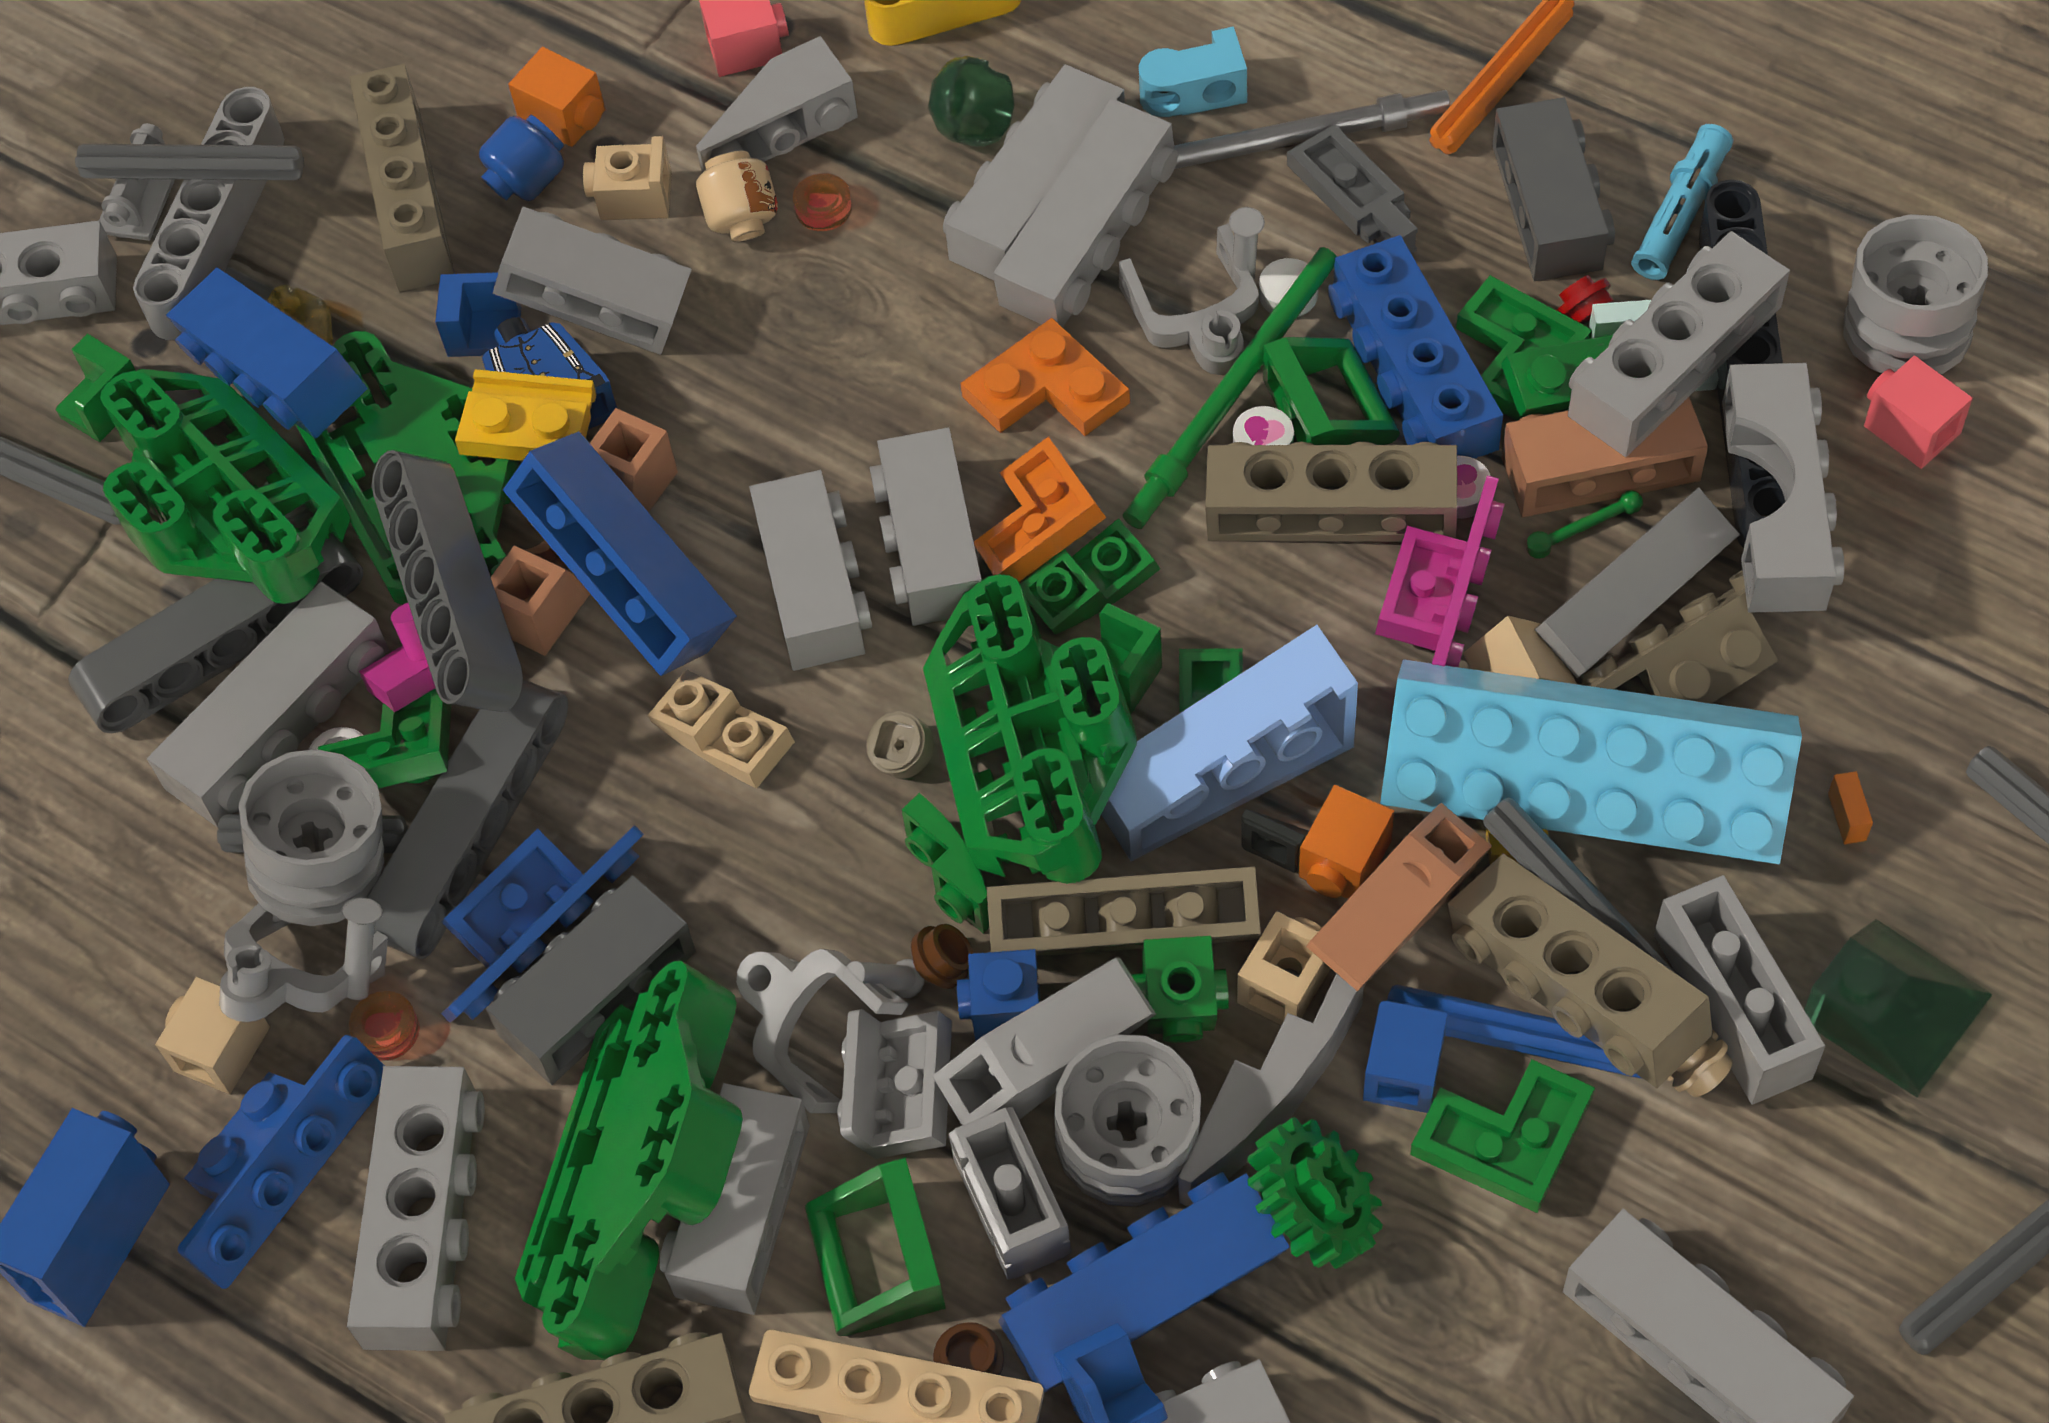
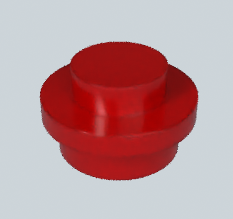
M1587 275L1559 294L1564 304L1556 311L1581 324H1585L1590 321L1593 304L1614 303L1613 298L1607 291L1611 284L1606 278L1594 283L1590 275Z

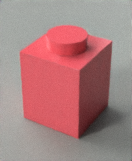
M699 0L706 37L719 77L765 66L771 58L782 54L780 38L789 36V31L781 3L771 5L770 0Z
M1914 355L1896 372L1892 369L1884 371L1872 384L1867 394V398L1871 403L1864 427L1922 469L1961 434L1973 398Z

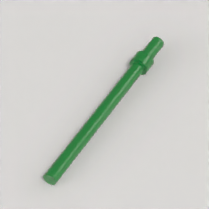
M1320 247L1167 455L1160 454L1157 456L1144 474L1146 483L1122 514L1124 520L1136 529H1142L1166 496L1173 497L1188 477L1186 469L1262 367L1263 345L1284 337L1334 269L1335 257L1337 256L1333 251L1325 247Z

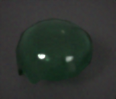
M971 56L955 57L941 67L932 81L928 110L938 132L952 142L983 148L999 142L1010 127L1015 106L1012 82L1008 75L989 67L988 60Z

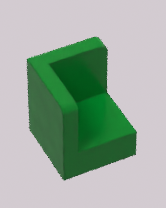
M87 333L71 349L85 378L56 407V411L62 420L100 443L115 428L100 399L101 391L115 376L136 370L131 359Z
M1107 603L1099 614L1101 631L1099 641L1102 642L1107 650L1123 689L1129 712L1132 714L1162 668L1161 628ZM1094 688L1087 691V694L1097 698Z

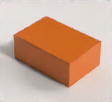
M1857 771L1836 774L1833 777L1828 796L1843 843L1845 845L1867 841L1873 820Z

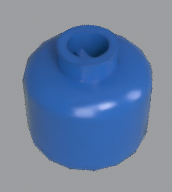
M530 115L526 120L521 117L511 116L504 121L479 150V158L487 168L481 179L505 201L513 193L522 200L532 201L537 198L562 170L564 160L559 151L564 147V144L535 116Z

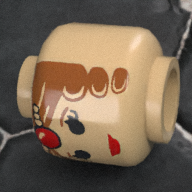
M747 151L729 152L708 160L705 163L706 170L696 180V188L708 228L713 232L730 234L733 242L750 240L764 234L763 224L769 222L778 212V202L766 163L759 159L750 158Z

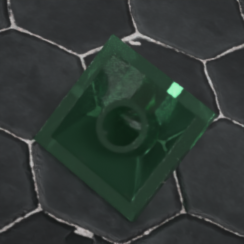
M1875 919L1849 938L1812 986L1804 1010L1818 1033L1917 1098L1990 1001L1993 994Z

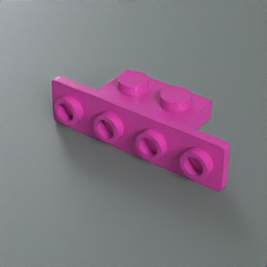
M1486 476L1467 542L1407 526L1378 619L1376 635L1434 650L1433 665L1459 667L1465 644L1454 642L1453 638L1456 630L1468 633L1478 596L1468 594L1469 583L1482 586L1492 549L1481 547V541L1483 537L1495 540L1505 503L1493 501L1499 478Z

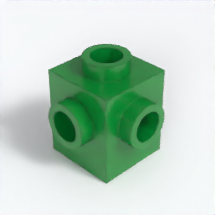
M1211 936L1144 939L1142 951L1143 974H1131V976L1156 1013L1147 1021V1034H1162L1164 1041L1172 1043L1192 1042L1202 1039L1203 1031L1215 1030L1217 1010L1229 1008L1226 969H1214ZM1174 990H1182L1186 993L1179 994L1174 992Z

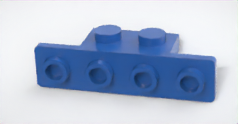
M634 825L584 874L537 828L441 921L487 968L441 1013L450 1023L462 1012L471 1020H474L493 1001L498 989L492 983L510 965L519 974L523 972L546 949L547 945L539 937L556 920L567 928L594 902L586 891L602 875L613 883L640 857L631 848L644 835L637 826Z
M344 1035L305 1085L268 1072L261 1082L254 1085L245 1094L239 1110L220 1134L211 1139L200 1151L197 1163L184 1179L200 1194L214 1201L179 1244L178 1253L214 1285L226 1289L232 1284L380 1093L383 1066L385 1065L363 1043L353 1036Z

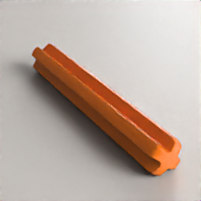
M1542 0L1431 127L1429 142L1434 148L1440 149L1445 154H1452L1458 150L1573 17L1572 8L1575 5L1574 0Z

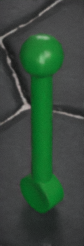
M1634 490L1625 491L1620 496L1618 502L1549 534L1542 531L1533 532L1527 538L1526 550L1531 557L1537 559L1545 558L1550 554L1551 546L1623 512L1627 514L1639 512L1643 506L1642 495Z

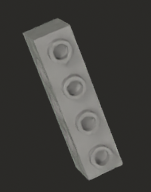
M100 220L0 233V325L27 324L37 320L69 316L82 317L92 313L115 311L117 255Z
M1732 231L1713 248L1710 246L1703 247L1695 255L1683 277L1674 285L1670 282L1664 284L1653 296L1648 310L1635 322L1631 319L1625 321L1612 336L1606 350L1596 359L1592 357L1586 358L1576 368L1569 381V388L1572 391L1568 417L1624 457H1627L1781 308L1790 270Z
M383 1066L347 1328L363 1350L445 1351L448 1327H456L458 1325L461 1311V1294L459 1286L454 1285L456 1261H464L466 1259L469 1246L468 1223L466 1219H462L464 1196H472L474 1194L477 1180L476 1159L473 1154H470L472 1132H480L482 1130L485 1114L483 1093L475 1090L464 1067ZM434 1134L443 1135L441 1141L434 1148L427 1151H415L418 1144L427 1136ZM423 1198H435L433 1205L425 1213L418 1216H407L409 1208L416 1201ZM417 1262L427 1263L425 1270L417 1279L410 1282H398L401 1272L407 1266Z

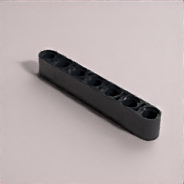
M1725 180L1713 185L1706 196L1699 232L1700 250L1705 246L1713 248L1732 231L1768 255L1761 201L1757 191L1751 185L1739 180ZM1776 313L1717 369L1719 377L1717 388L1736 531L1740 534L1737 537L1738 542L1743 548L1750 523L1765 518L1762 515L1769 516L1777 511L1785 503V498L1775 478L1762 466L1747 458L1728 453L1722 399L1730 365L1783 363Z

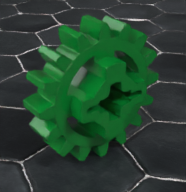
M1294 1117L1282 1125L1279 1124L1255 1142L1258 1150L1250 1154L1247 1161L1258 1172L1247 1179L1248 1186L1261 1192L1263 1201L1255 1206L1256 1210L1261 1214H1270L1274 1219L1275 1223L1271 1229V1234L1274 1238L1281 1237L1284 1234L1289 1237L1292 1255L1297 1258L1306 1251H1309L1314 1267L1320 1268L1330 1262L1334 1269H1338L1376 1244L1373 1235L1382 1230L1383 1224L1372 1214V1212L1382 1206L1381 1199L1370 1194L1369 1183L1374 1178L1371 1173L1359 1172L1355 1165L1359 1155L1355 1149H1351L1345 1153L1340 1145L1338 1132L1332 1130L1325 1136H1322L1317 1120L1311 1119L1301 1125L1298 1119Z

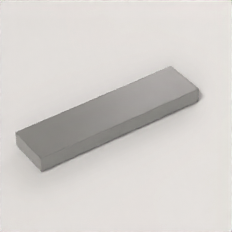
M1698 487L1534 630L1571 673L1578 678L1740 534Z

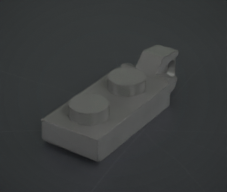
M1336 125L1328 127L1287 151V166L1357 236L1360 235L1362 240L1369 243L1377 239L1378 242L1401 235L1411 254L1417 251L1415 241L1418 228L1409 220L1411 211L1404 203V192Z

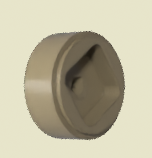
M896 711L882 716L873 725L867 738V754L871 763L880 771L895 778L904 779L918 774L926 767L933 754L934 740L931 730L923 721L907 712Z

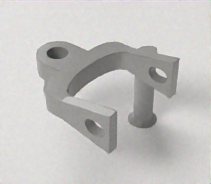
M1251 207L1239 208L1231 214L1229 224L1217 227L1216 254L1237 287V290L1221 302L1205 309L1182 315H1158L1151 308L1131 258L1119 261V288L1140 323L1148 341L1153 346L1168 348L1189 344L1197 363L1203 370L1216 375H1223L1229 371L1244 350V340L1240 331V324L1251 318L1258 309L1259 293L1254 279L1258 233L1262 231L1265 224L1264 216L1260 211Z
M362 897L353 898L343 905L342 913L348 920L345 962L335 974L321 976L296 969L278 960L257 943L260 939L290 924V922H285L264 910L258 903L225 933L224 957L228 971L223 975L220 983L219 1006L221 1011L227 1017L236 1021L252 1022L268 1016L284 1002L299 1009L322 1013L332 1009L346 997L354 1000L367 998L369 984L385 975L388 937L379 931L374 934L375 921L380 919L383 912L381 905L372 899Z
M828 949L813 951L800 962L795 959H788L780 953L754 952L748 955L738 968L736 983L743 998L763 1015L753 1040V1055L756 1061L767 1069L795 1098L802 1099L804 1107L809 1113H837L840 1099L791 1063L789 1059V1040L795 1024L817 990L835 976L842 980L876 1014L902 1015L908 1003L900 997L911 998L916 996L924 984V979L915 969L912 959H903L896 964L852 962L843 953Z

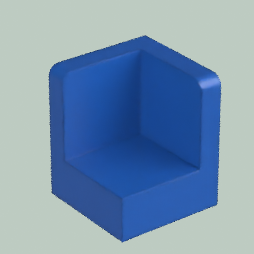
M498 272L440 274L435 323L447 357L484 356L487 351L499 346L494 337V332L498 325L512 317L521 318L522 307L520 303L493 294Z
M1382 1001L1379 1004L1365 1072L1363 1101L1428 1113L1432 1105L1448 1012L1391 1001Z
M1118 1323L1053 1354L1075 1414L1083 1423H1162L1167 1420L1168 1415L1164 1404L1145 1383L1128 1334Z

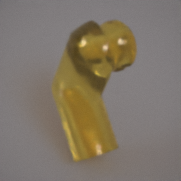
M280 285L272 290L268 298L270 304L333 346L331 312L324 300L305 290L293 289L289 285Z

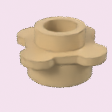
M1713 1029L1712 1036L1667 1079L1668 1081L1674 1079L1672 1086L1676 1091L1686 1090L1693 1097L1702 1096L1714 1089L1729 1073L1732 1067V1059L1726 1053L1728 1045L1723 1040L1716 1041L1718 1034Z

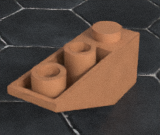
M1440 803L1402 840L1310 940L1306 947L1358 992L1458 891L1492 845L1444 804Z

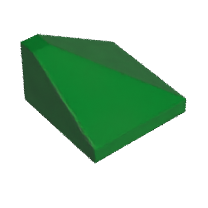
M1243 648L1179 649V712H1183L1243 673Z

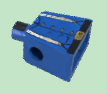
M512 317L498 325L494 332V337L499 346L487 351L482 357L485 370L593 380L596 399L591 405V419L588 430L606 422L614 409L617 408L610 381L606 374L560 323L551 322L531 331L523 318Z

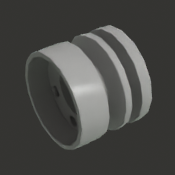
M1909 214L1888 219L1868 231L1857 248L1852 273V287L1848 294V305L1844 314L1843 337L1852 354L1867 367L1880 373L1887 369H1892L1896 372L1914 355L1940 374H1944L1960 363L1972 342L1973 329L1977 321V309L1981 304L1988 277V257L1979 240L1959 224L1937 216Z
M317 749L286 753L263 764L246 782L238 805L248 888L260 906L285 922L306 926L337 923L345 919L342 913L343 905L353 898H367L385 868L382 841V808L377 784L365 768L342 754Z
M1117 1034L1090 1043L1068 1062L1056 1086L1055 1148L1064 1173L1084 1194L1107 1205L1137 1207L1165 1197L1179 1184L1178 1177L1199 1134L1201 1093L1191 1068L1171 1047L1147 1036ZM1123 1120L1130 1121L1133 1131H1136V1139L1123 1141L1121 1132L1117 1130V1122Z

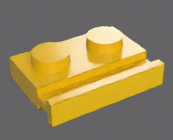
M474 370V385L472 391L468 392L455 439L459 455L523 461L529 451L578 431L586 439L591 419L590 409L592 402H595L596 399L593 380Z

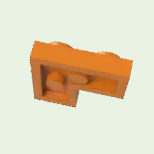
M1053 318L1047 320L960 383L962 397L1000 433L1045 400L1084 436L1130 404V389Z
M1048 436L999 472L1022 506L976 539L974 546L993 575H1010L1020 582L1074 541L1083 537L1089 530L1107 517Z

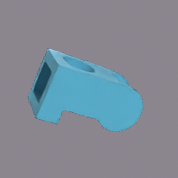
M1234 26L1212 31V44L1180 51L1161 48L1148 52L1139 63L1140 104L1143 109L1154 116L1171 117L1247 103V67Z

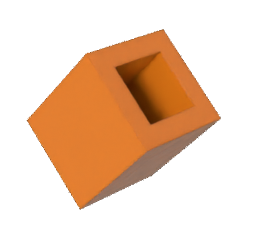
M543 46L508 83L517 116L524 120L530 115L535 116L562 143L573 147L587 130L593 129L598 124L603 112L606 110L596 72Z
M1334 784L1300 846L1299 878L1306 880L1311 888L1324 896L1331 898L1342 896L1349 899L1377 869L1392 841L1394 810Z

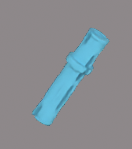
M1715 124L1702 125L1685 159L1678 161L1670 174L1672 185L1658 212L1655 214L1639 250L1636 251L1631 261L1633 269L1641 276L1651 280H1661L1666 277L1669 265L1685 235L1688 233L1703 200L1706 199L1711 187L1718 183L1716 174L1734 141L1732 135L1723 127ZM1701 169L1693 187L1689 189L1688 186L1696 170ZM1682 198L1685 199L1684 205L1680 203ZM1677 214L1678 216L1669 234H1664L1673 215Z

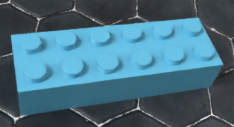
M1403 660L1397 678L1380 804L1432 812L1442 803L1457 816L1484 820L1485 816L1496 805L1509 797L1514 799L1541 829L1780 864L1802 740L1799 717Z

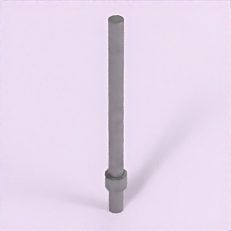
M1447 90L1403 98L1401 93L1379 97L1374 105L1174 145V149L1178 152L1175 169L1303 143L1332 125H1336L1344 134L1381 127L1383 132L1406 128L1407 121L1444 114L1451 106Z

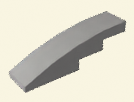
M1336 973L1313 1023L1287 1013L1261 1070L1237 1060L1234 1061L1178 1177L1180 1204L1187 1207L1192 1205L1193 1203L1187 1193L1213 1176L1223 1172L1227 1179L1246 1165L1248 1156L1258 1150L1255 1142L1279 1124H1284L1293 1115L1333 1060L1363 1005L1364 986L1357 992Z

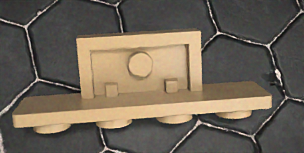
M768 1330L763 1336L749 1388V1395L752 1401L756 1403L819 1415L821 1423H1038L1044 1391L1042 1385L1036 1382L776 1330Z

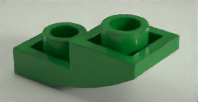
M1118 518L1072 557L1063 549L1020 585L1027 602L1054 634H1058L1101 612L1107 603L1114 604L1148 580L1161 568Z
M918 793L901 810L906 832L905 844L921 863L931 867L936 893L934 899L940 909L955 922L961 924L967 920L984 934L989 929L987 891L980 870L976 868L964 840L952 824L931 802Z

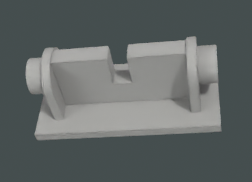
M149 123L142 124L139 129L133 130L130 136L131 144H165L162 139L163 132L161 129ZM116 179L110 195L106 196L102 202L103 212L99 220L106 234L109 236L150 241L175 179Z

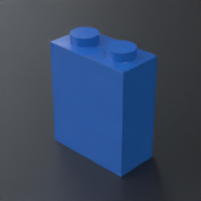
M72 1108L0 1223V1274L27 1302L85 1327L170 1186V1183L154 1163L157 1155L139 1143L134 1137L137 1129L131 1123L108 1111H101L96 1118Z

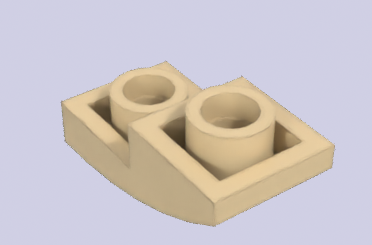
M688 670L683 672L648 714L649 719L654 725L681 745L720 770L756 789L795 743L787 727L740 706L732 690Z

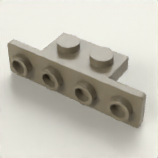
M1741 570L1729 579L1733 587L1731 590L1718 598L1712 592L1688 603L1679 610L1683 620L1667 630L1663 624H1659L1635 636L1629 641L1633 649L1632 652L1616 662L1612 655L1598 660L1591 668L1579 676L1582 681L1579 685L1614 690L1638 675L1649 695L1713 703L1778 662V659L1752 612L1748 613L1743 570Z

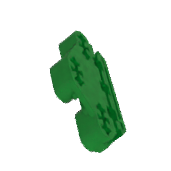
M354 331L343 335L336 340L333 347L339 351L368 388L349 406L353 407L359 418L330 433L325 429L317 438L311 436L298 425L296 427L327 483L342 498L351 517L350 524L394 602L400 605L408 603L373 496V490L370 488L362 492L356 480L366 476L356 456L368 453L375 466L380 457L385 452L391 450L442 460L451 464L491 577L506 557L496 538L503 506L512 502L503 489L518 469V461L490 458L492 464L485 466L477 456L459 455L455 439L469 391H472V388L391 361L380 340L374 334L366 331ZM370 372L376 379L383 396L389 403L388 407L381 409L375 402L368 385L362 377L363 374Z
M148 369L125 372L112 378L102 389L100 399L125 446L133 453L131 463H126L116 468L108 475L104 482L103 491L128 537L159 571L166 574L253 582L274 603H292L308 595L315 587L320 575L317 567L325 561L321 554L325 539H329L332 533L342 543L351 517L342 498L231 386H228L219 378ZM198 389L201 397L178 405L165 391ZM146 421L150 424H154L155 428L148 427ZM223 421L233 432L226 436L228 443L218 446L216 443L212 444L202 432L210 427H215ZM263 462L273 473L266 477L269 485L258 488L256 485L252 486L242 474ZM304 504L314 516L307 520L309 525L306 530L301 532L297 527H294L285 515ZM150 511L152 514L157 515L162 524L155 520L153 521L148 512ZM261 542H266L270 550H264Z
M1001 574L989 576L963 594L923 667L966 848L977 869L1006 877L1002 864L1003 861L1027 866L1032 874L1042 872L1043 875H1046L1047 879L1055 882L1059 881L1066 884L1080 882L1089 877L1098 868L1102 860V849L1095 825L1137 745L1136 731L1123 689L1102 642L1091 637H1080L1058 647L1043 640L1017 579L1010 575ZM973 625L976 641L971 642L973 651L951 663L947 654L964 631ZM1008 625L1015 639L1014 648L1010 650L1003 636L1004 627ZM989 684L993 700L986 702L988 712L978 717L974 707L964 710L960 694ZM1094 688L1101 705V714L1097 716L1093 715L1087 700V691ZM1003 746L1006 747L1009 762L1002 764L1004 776L994 780L990 768L979 772L975 756ZM1057 800L1058 807L1065 820L1063 824L1064 830L1060 832L1051 813V802ZM1021 810L1025 824L1024 827L1019 828L1022 841L1009 839L1007 833L995 836L992 820Z
M683 961L671 962L658 972L651 980L648 992L639 993L634 1012L620 1004L597 1029L515 1275V1281L523 1302L543 1311V1325L548 1333L559 1339L557 1347L581 1360L604 1361L611 1356L624 1353L629 1347L638 1329L659 1259L658 1243L643 1233L645 1226L650 1220L659 1224L666 1214L687 1225L698 1224L707 1218L716 1207L722 1194L743 1121L740 1108L709 1089L717 1074L735 1016L736 997L730 990Z

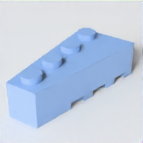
M1315 625L1138 740L1135 750L1101 814L1130 861L1354 748L1358 682L1319 626Z

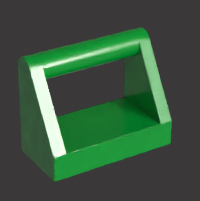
M1284 337L1263 345V381L1277 408L1284 412L1292 421L1294 442H1307L1313 445H1351L1357 442H1370L1376 445H1388L1397 440L1400 432L1350 339ZM1337 365L1365 420H1329L1306 376Z
M906 1157L880 1164L811 1200L805 1205L808 1224L838 1336H850L946 1309L941 1284ZM889 1203L909 1280L858 1305L836 1217Z

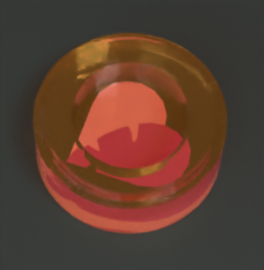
M819 173L808 176L796 186L793 192L796 217L808 229L814 231L835 229L844 224L851 214L852 202L849 187L843 179L836 175Z
M379 991L368 995L367 998L361 1000L354 1007L349 1019V1030L351 1036L363 1043L380 1061H388L404 1055L412 1048L418 1038L420 1024L417 1014L407 998L393 991Z

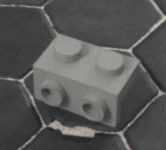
M863 1009L848 1012L847 1033L842 1042V1058L844 1062L843 1092L837 1109L840 1133L843 1138L875 1159L946 1146L948 1101L932 1075L950 1062L952 1020L940 1011L884 1022L878 1021Z

